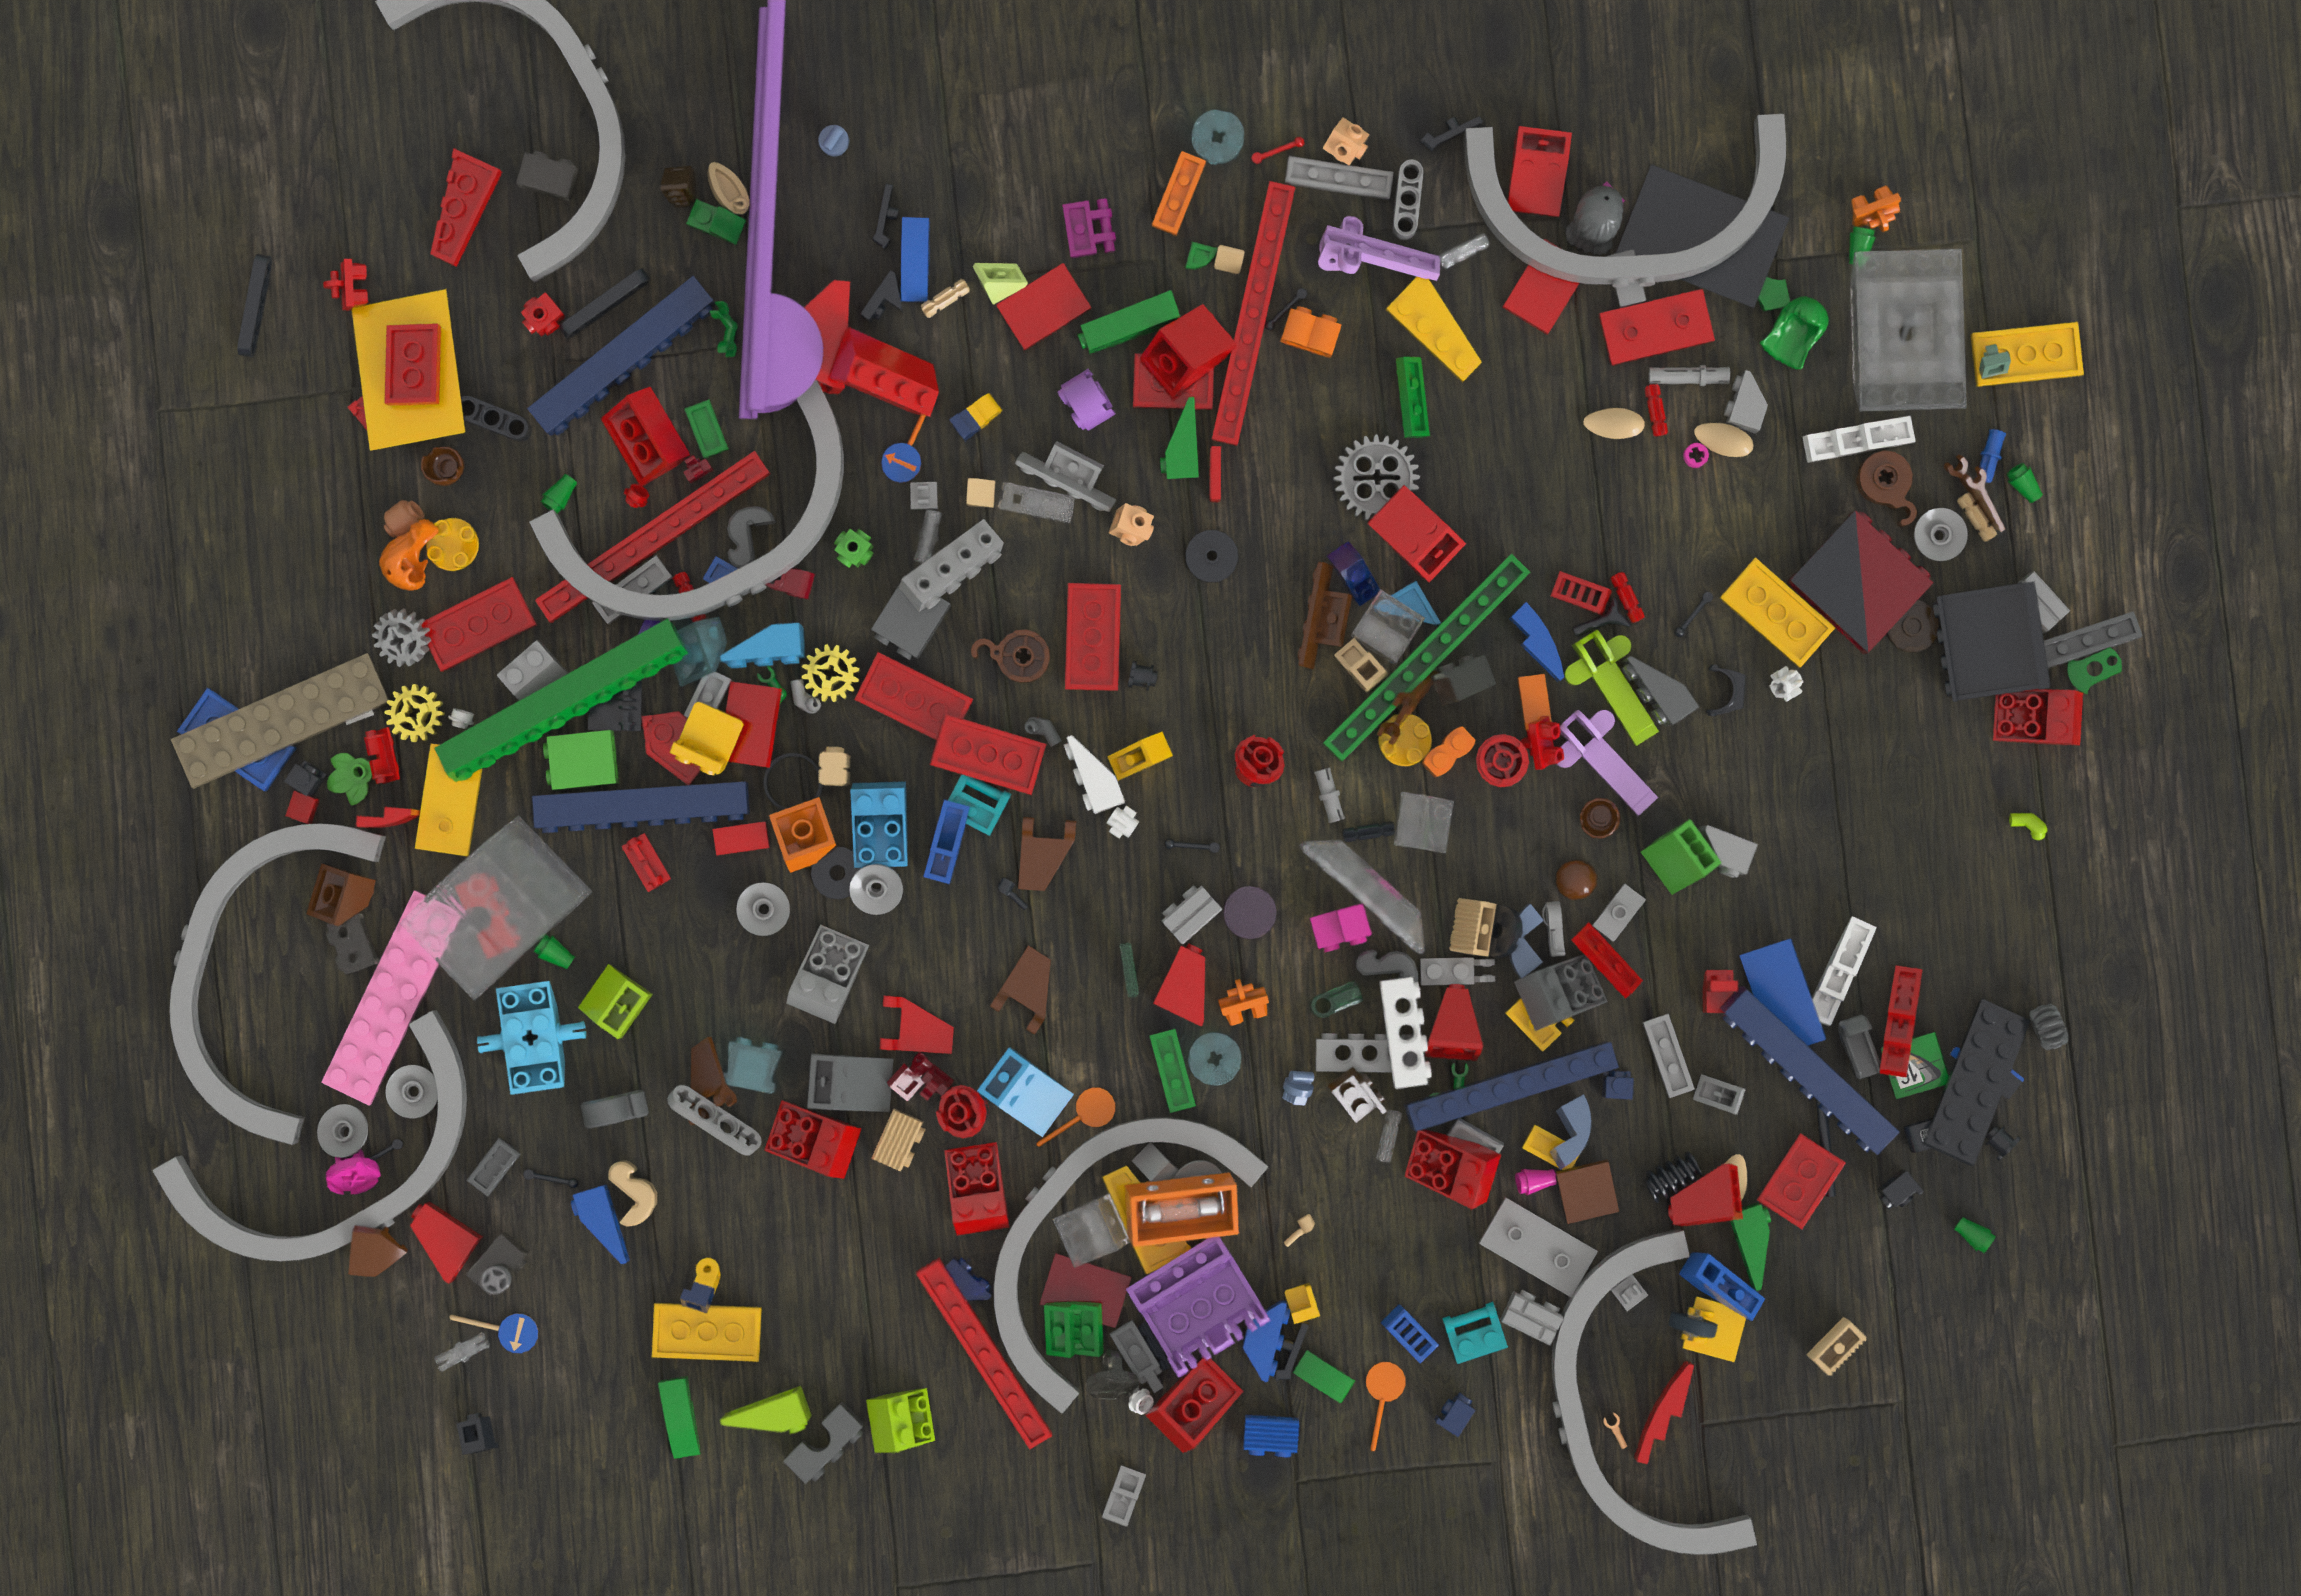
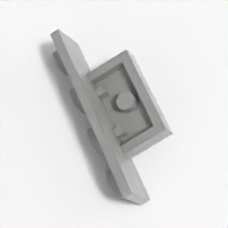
M1059 442L1054 444L1046 463L1025 452H1022L1015 462L1023 472L1030 475L1035 474L1043 478L1045 483L1066 490L1073 498H1082L1088 501L1093 508L1099 511L1110 512L1116 502V499L1093 488L1104 465Z

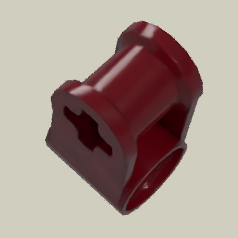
M792 568L781 575L780 580H775L774 584L770 582L765 585L773 590L808 600L815 574Z

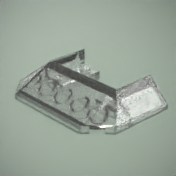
M1341 840L1302 842L1297 846L1333 880L1340 882L1377 916L1376 918L1417 954H1422L1425 951L1421 912Z

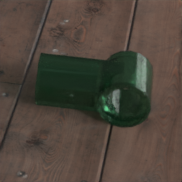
M1353 980L1314 996L1309 1003V1009L1315 1017L1325 1018L1363 1002V998L1356 981ZM1320 998L1327 1000L1329 1004V1009L1324 1014L1319 1013L1315 1008V1004Z

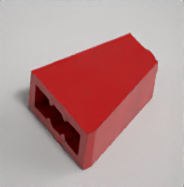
M1188 943L1186 948L1180 946L1153 1004L1202 1027L1204 1023L1205 957L1200 955L1202 949Z
M1730 1163L1723 1164L1672 1196L1668 1212L1673 1224L1683 1227L1743 1219L1738 1166Z
M429 1201L424 1206L419 1204L411 1215L414 1221L410 1226L443 1280L449 1284L454 1281L483 1236Z

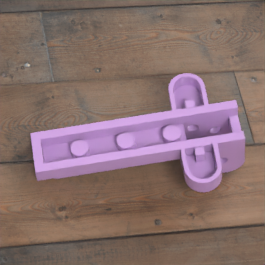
M1353 216L1345 217L1340 229L1327 225L1319 244L1320 255L1318 264L1320 268L1326 271L1342 270L1343 272L1353 274L1357 272L1361 261L1424 279L1437 281L1440 275V256L1364 236L1363 223Z
M1579 710L1574 711L1560 725V734L1567 741L1561 746L1564 750L1565 758L1557 765L1561 768H1568L1579 758L1583 757L1635 814L1639 816L1658 797L1602 738L1614 726L1615 718L1613 714L1607 710H1601L1588 720ZM1575 719L1593 737L1585 746L1567 728Z

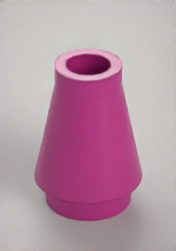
M1522 1169L1521 1172L1515 1174V1182L1519 1194L1525 1193L1530 1195L1549 1186L1556 1185L1557 1182L1553 1169Z

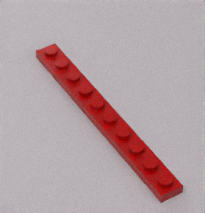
M1269 182L1234 341L1236 345L1230 355L1212 436L1213 441L1238 446L1294 196V186Z
M755 451L587 565L603 579L613 582L769 476L770 472ZM565 579L535 601L548 621L552 623L588 599V597Z

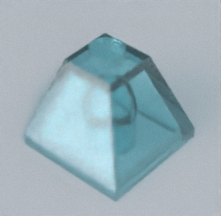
M715 617L697 621L677 630L688 651V654L683 656L679 662L673 664L680 687L716 672L721 660L720 656L723 654L727 644L720 618Z

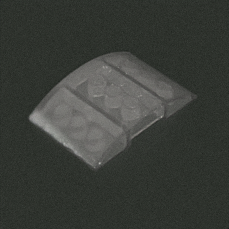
M517 816L458 865L400 924L475 1001L550 929L559 924L584 901L592 891L520 816Z

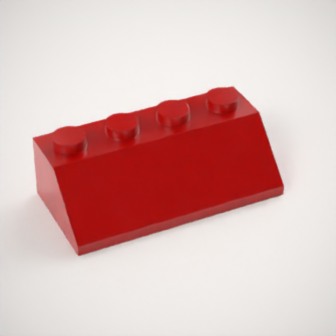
M847 327L829 378L913 414L930 417L939 393L934 365Z

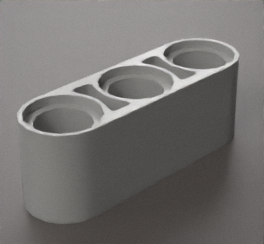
M1413 159L1403 162L1397 178L1392 230L1394 235L1401 240L1412 238L1418 226L1423 167L1418 161ZM1407 168H1413L1418 176L1410 180L1404 176L1403 171ZM1410 194L1414 197L1415 203L1411 206H1406L1401 202V196ZM1402 220L1409 221L1412 225V230L1402 232L1398 228V223Z

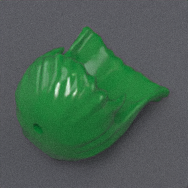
M1807 296L1796 298L1786 304L1775 321L1771 332L1759 344L1775 360L1781 361V363L1792 369H1802L1809 350L1823 335L1828 326V313L1824 306L1814 298Z

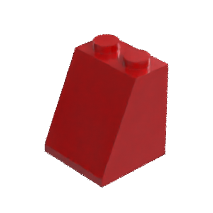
M1202 304L1161 328L1140 359L1174 398L1226 359L1235 347L1236 342L1215 319L1213 314Z

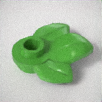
M349 753L337 754L331 758V763L336 770L328 777L327 789L334 793L346 792L350 805H356L367 796L369 791L368 782L372 780L369 760L366 758L355 759ZM358 767L362 768L363 770L362 776L358 774Z

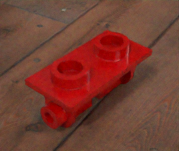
M389 727L365 732L366 737H364L367 754L368 756H377L376 760L369 761L372 780L375 779L376 784H386L399 780V766L396 762L393 738Z
M645 833L637 838H632L625 845L621 846L647 892L671 879Z

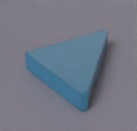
M1417 581L1374 605L1375 610L1433 625L1441 623Z

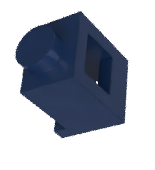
M1616 1070L1603 1072L1602 1097L1632 1100L1634 1078L1630 1077L1631 1072Z
M1459 1392L1453 1400L1448 1399L1440 1411L1443 1413L1442 1417L1436 1415L1434 1421L1459 1437L1475 1412V1408L1471 1406L1473 1401Z

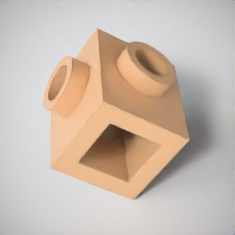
M1342 118L1333 129L1323 149L1332 154L1337 160L1350 165L1355 157L1360 160L1367 150L1368 146L1364 143L1370 134L1363 131L1360 126Z
M1125 503L1116 510L1109 534L1120 538V541L1126 545L1137 546L1150 538L1154 526L1151 525L1154 516L1147 513V510L1143 507L1131 506Z

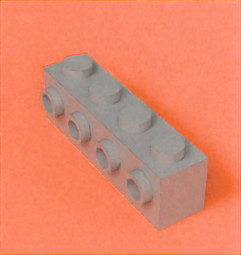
M983 519L902 578L899 589L918 612L924 608L929 610L940 601V596L946 592L951 594L956 591L961 585L960 582L966 577L968 579L975 577L981 571L980 567L985 563H994L1002 555L1000 552L1004 542Z

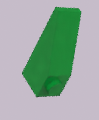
M1188 397L1165 450V457L1160 458L1161 474L1166 473L1167 479L1199 477L1194 397Z
M1754 1203L1742 1207L1743 1219L1731 1220L1730 1223L1751 1286L1754 1290L1758 1291L1762 1289L1770 1232L1768 1223L1771 1222V1218L1766 1207L1762 1208L1761 1204Z

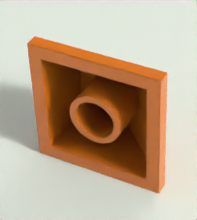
M819 797L769 815L784 861L790 873L816 864L836 846Z

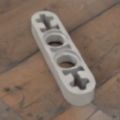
M679 1085L668 1095V1104L675 1112L740 1154L751 1155L761 1146V1137L758 1132L722 1108L716 1107L714 1103L691 1088ZM679 1095H682L684 1097L683 1103L679 1101ZM691 1103H695L692 1109H690L689 1107L692 1105ZM698 1108L706 1109L709 1113V1118H702L698 1113ZM720 1122L727 1123L731 1127V1133H725L720 1127ZM745 1138H748V1139L750 1140V1141H749L750 1146H748V1145L746 1144V1139H745Z

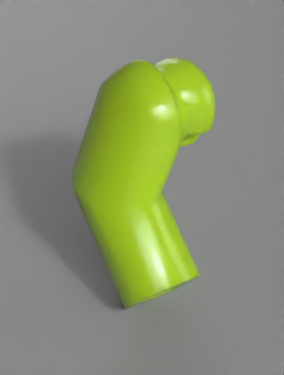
M2010 813L2009 815L2010 827L2026 826L2031 831L2033 839L2042 840L2045 838L2047 826L2035 814Z

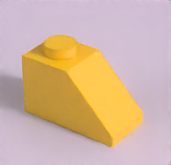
M1160 732L1107 757L1117 780H1121L1173 755L1163 732Z

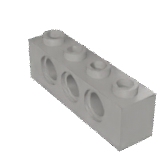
M1321 1033V1038L1315 1039V1071L1346 1072L1351 1067H1354L1357 1072H1392L1388 1054L1387 1034H1375V1039H1364V1034H1348V1039H1337L1336 1033ZM1401 1034V1039H1410L1413 1034ZM1340 1045H1346L1350 1049V1055L1345 1060H1339L1335 1055V1050ZM1372 1045L1376 1048L1377 1053L1374 1059L1365 1060L1362 1057V1050L1365 1046ZM1408 1051L1403 1055L1402 1061L1405 1066H1412L1416 1063L1417 1056L1413 1051Z

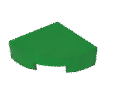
M1192 242L1185 269H1199L1208 265L1214 259L1218 248Z

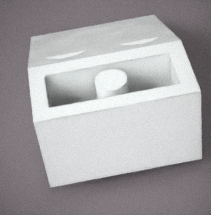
M1073 736L1067 737L1069 743L1064 744L1069 760L1075 759L1078 768L1073 771L1078 785L1084 784L1087 791L1086 794L1082 795L1087 810L1093 809L1094 813L1097 814L1124 804L1125 802L1116 777Z

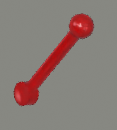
M1297 137L1293 142L1265 153H1254L1252 161L1255 164H1259L1266 157L1295 146L1302 147L1304 139Z

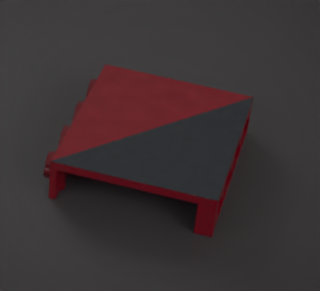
M1855 510L1848 515L1849 517L1786 583L1829 621L1860 652L1866 654L1900 620L1933 582L1929 579L1931 577L1929 572L1922 566L1916 567L1910 561L1911 556L1900 547L1897 549L1890 543L1892 539L1886 532L1881 529L1877 531L1871 525L1872 520L1864 512L1860 511L1858 513Z

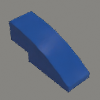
M902 217L901 302L928 301L929 218Z
M1525 602L1509 619L1527 636L1521 646L1559 682L1564 678V673L1556 645L1540 617Z
M944 800L924 877L947 884L951 883L970 806Z

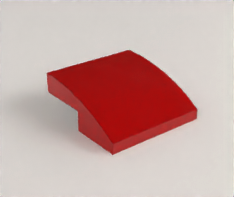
M385 807L384 818L357 816L356 827L383 828L404 824L420 817L421 810Z

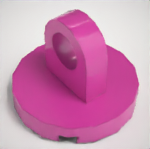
M362 1149L349 1159H346V1157H335L336 1164L331 1166L326 1172L327 1187L330 1191L341 1195L344 1194V1191H350L351 1194L368 1191L378 1183V1177H380L378 1164L376 1161L365 1158Z

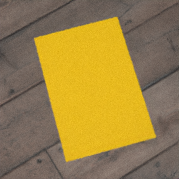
M446 289L352 308L370 451L465 433ZM438 323L441 326L439 404L386 405L384 403L386 325Z

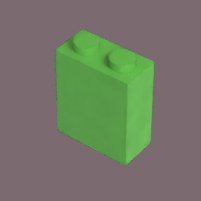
M605 730L547 737V743H543L544 757L549 759L550 769L546 770V780L548 785H552V790L619 784L614 731Z
M1691 820L1657 838L1641 851V854L1671 895L1705 877L1722 863Z

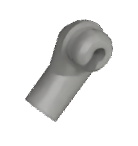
M803 679L790 681L795 706L807 713L817 712L821 707V702L818 698L805 692Z

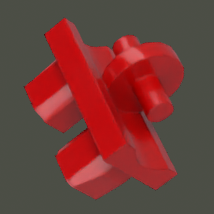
M343 259V262L340 263L341 280H339L338 271H331V280L324 281L323 288L331 289L332 298H340L339 289H341L342 311H350L353 307L363 306L368 303L367 289H353V280H366V265L352 263V259Z
M1541 716L1539 720L1529 723V729L1526 730L1527 737L1520 742L1523 743L1525 748H1529L1530 756H1533L1535 769L1542 770L1549 765L1558 764L1564 760V750L1553 745V740L1560 737V724L1550 722L1549 716Z

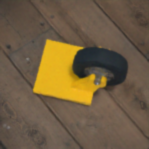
M1696 1296L1693 1308L1689 1307L1688 1314L1672 1312L1668 1325L1683 1331L1681 1339H1684L1682 1348L1735 1362L1746 1318L1719 1302Z

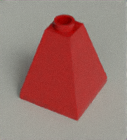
M1450 984L1449 988H1446L1427 1043L1428 1051H1424V1057L1468 1061L1478 1060L1483 1043L1469 991L1464 989V985Z

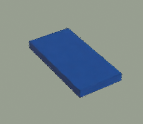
M207 688L177 732L184 734L239 710V708L210 688ZM293 745L235 770V772L264 792H267L296 750V747Z
M1791 938L1739 955L1754 997L1807 1046L1826 1040Z

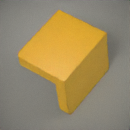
M1310 1283L1285 1290V1296L1289 1309H1291L1290 1312L1294 1324L1320 1316Z

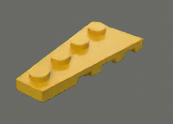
M1416 277L1387 307L1386 310L1461 382H1464L1481 364L1478 355L1429 279Z
M1124 1166L1102 1176V1179L1127 1233L1125 1185L1140 1182L1131 1170ZM1186 1241L1133 1247L1145 1274L1161 1268L1192 1249Z

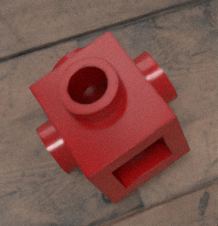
M546 292L539 298L533 297L523 306L525 309L521 312L526 318L522 323L532 334L536 331L541 337L544 334L548 336L556 331L559 327L558 323L566 317Z

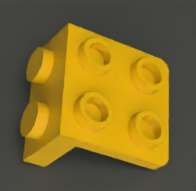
M696 702L693 705L679 740L673 743L670 753L676 755L675 759L682 763L690 764L692 762L699 765L700 770L706 774H720L726 768L743 728V721L703 702Z

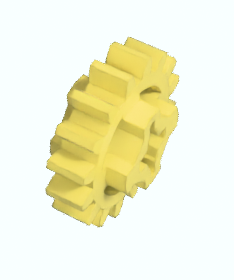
M828 644L825 645L824 652L815 648L816 656L808 655L807 658L811 661L810 664L802 666L808 670V674L802 675V679L809 680L805 688H814L812 696L817 697L819 694H822V701L826 702L828 696H831L833 702H837V695H841L842 698L846 699L845 691L854 692L855 689L851 684L852 682H859V679L854 677V673L859 672L860 668L852 666L857 661L856 658L848 659L849 651L847 649L840 653L839 645H836L833 651L830 650ZM830 656L828 662L823 665H817L820 659ZM840 658L846 663L848 673L841 670L839 666ZM831 666H833L834 671L842 675V677H832L829 681L828 676L819 670H830ZM813 674L820 676L823 681L822 688L818 687L815 683ZM840 681L846 682L840 689L832 691L835 684Z
M413 684L411 690L407 686H402V694L393 692L396 698L395 701L387 700V703L392 707L391 710L385 711V714L391 716V719L386 723L387 725H395L392 730L393 734L402 732V740H406L410 735L411 742H417L418 736L425 741L427 740L426 733L436 734L433 728L435 725L442 726V723L438 721V717L444 716L445 713L438 711V707L442 706L443 703L441 701L435 702L434 699L438 694L432 692L428 695L429 688L423 686L420 691L417 684ZM414 695L421 696L428 702L420 704ZM403 701L404 706L401 712L398 713V708ZM412 708L420 709V713L416 714L417 719L409 715L413 712ZM428 714H431V719L429 723L426 725L425 721L427 719ZM411 723L415 731L407 730L401 724Z

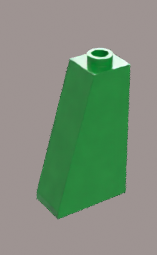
M1172 291L1162 293L1081 325L1082 333H1079L1078 337L1082 349L1088 348L1089 354L1159 331L1161 328L1180 318V314Z

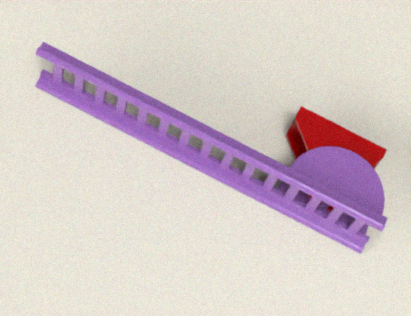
M768 0L767 7L759 8L739 419H757L758 413H769L786 408L797 400L796 398L802 395L812 385L814 380L819 382L823 392L827 394H839L845 388V384L829 377L848 327L850 282L834 280L804 308L785 296L770 293L785 0Z

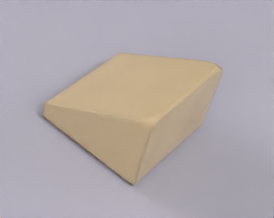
M1220 245L1215 260V269L1239 274L1244 258V250Z
M968 478L967 506L994 508L995 481Z

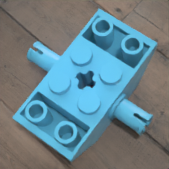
M550 981L496 988L502 1031L501 1034L478 1036L477 1044L489 1043V1045L478 1046L479 1053L503 1050L505 1052L511 1095L564 1087L565 1057L563 1041L585 1039L586 1031L575 1032V1030L586 1028L584 1021L565 1025L560 1024L558 1007ZM530 1030L532 1034H537L538 1039L534 1040L533 1044L527 1040Z

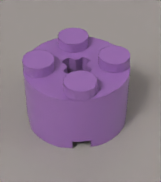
M1089 369L1062 384V389L1057 391L1064 404L1073 408L1074 413L1071 416L1077 426L1081 427L1082 430L1087 429L1088 431L1116 414L1111 409L1112 404L1099 382H1094L1091 377L1093 374Z

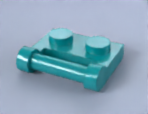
M961 775L948 801L970 806L966 824L990 836L1012 793L1006 790L1002 792L981 780ZM968 785L998 801L995 809L962 792L964 787Z
M1493 1302L1485 1304L1486 1307L1453 1318L1450 1316L1442 1318L1457 1364L1508 1348ZM1487 1317L1490 1318L1491 1324L1456 1335L1454 1328Z

